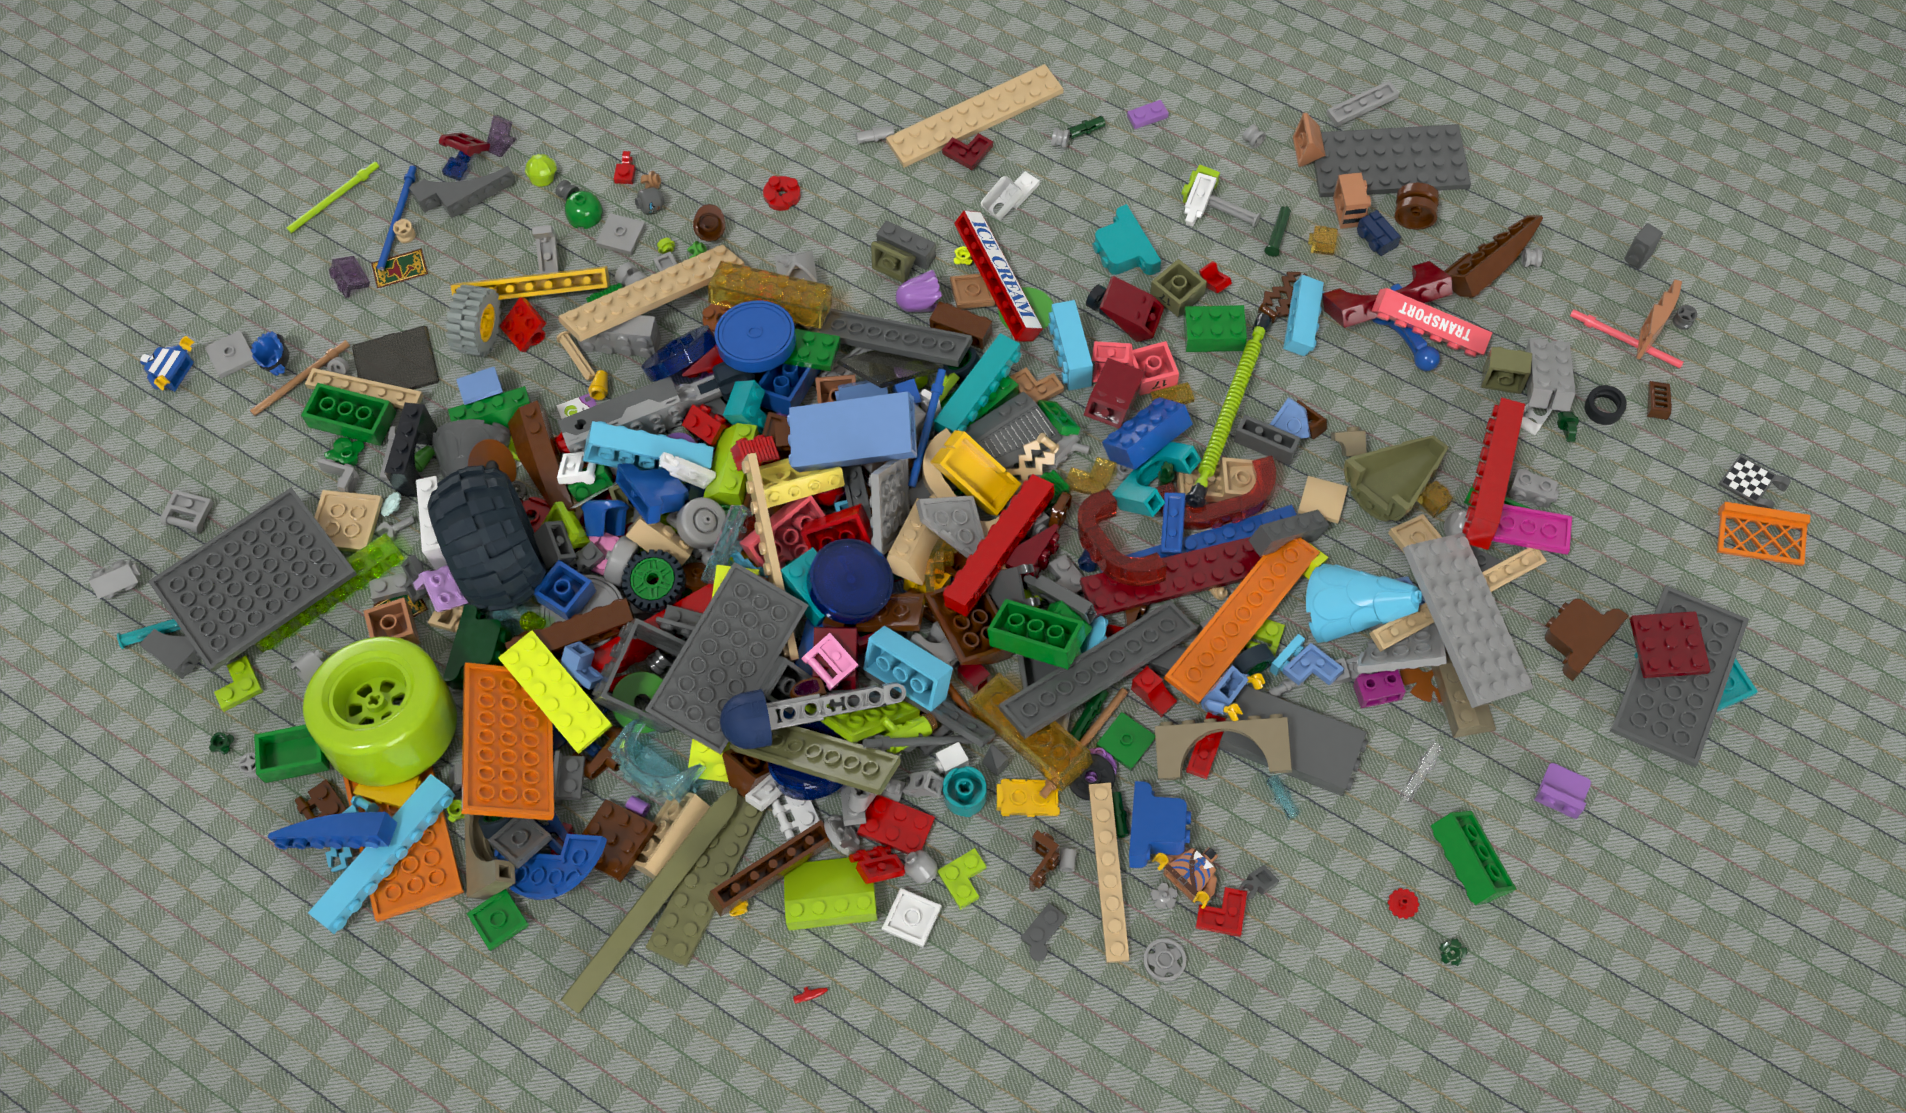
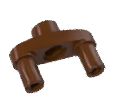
M613 725L604 732L610 739L592 761L586 759L585 777L593 780L608 767L614 772L622 768L627 757L621 753V750L628 737V732L623 728H617ZM577 752L572 754V756H582Z

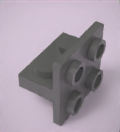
M555 750V757H553L554 799L557 805H563V800H582L586 761L584 756H562L560 750Z

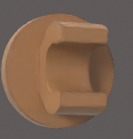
M650 171L648 175L641 176V184L645 183L646 189L651 187L659 189L661 178L655 171Z

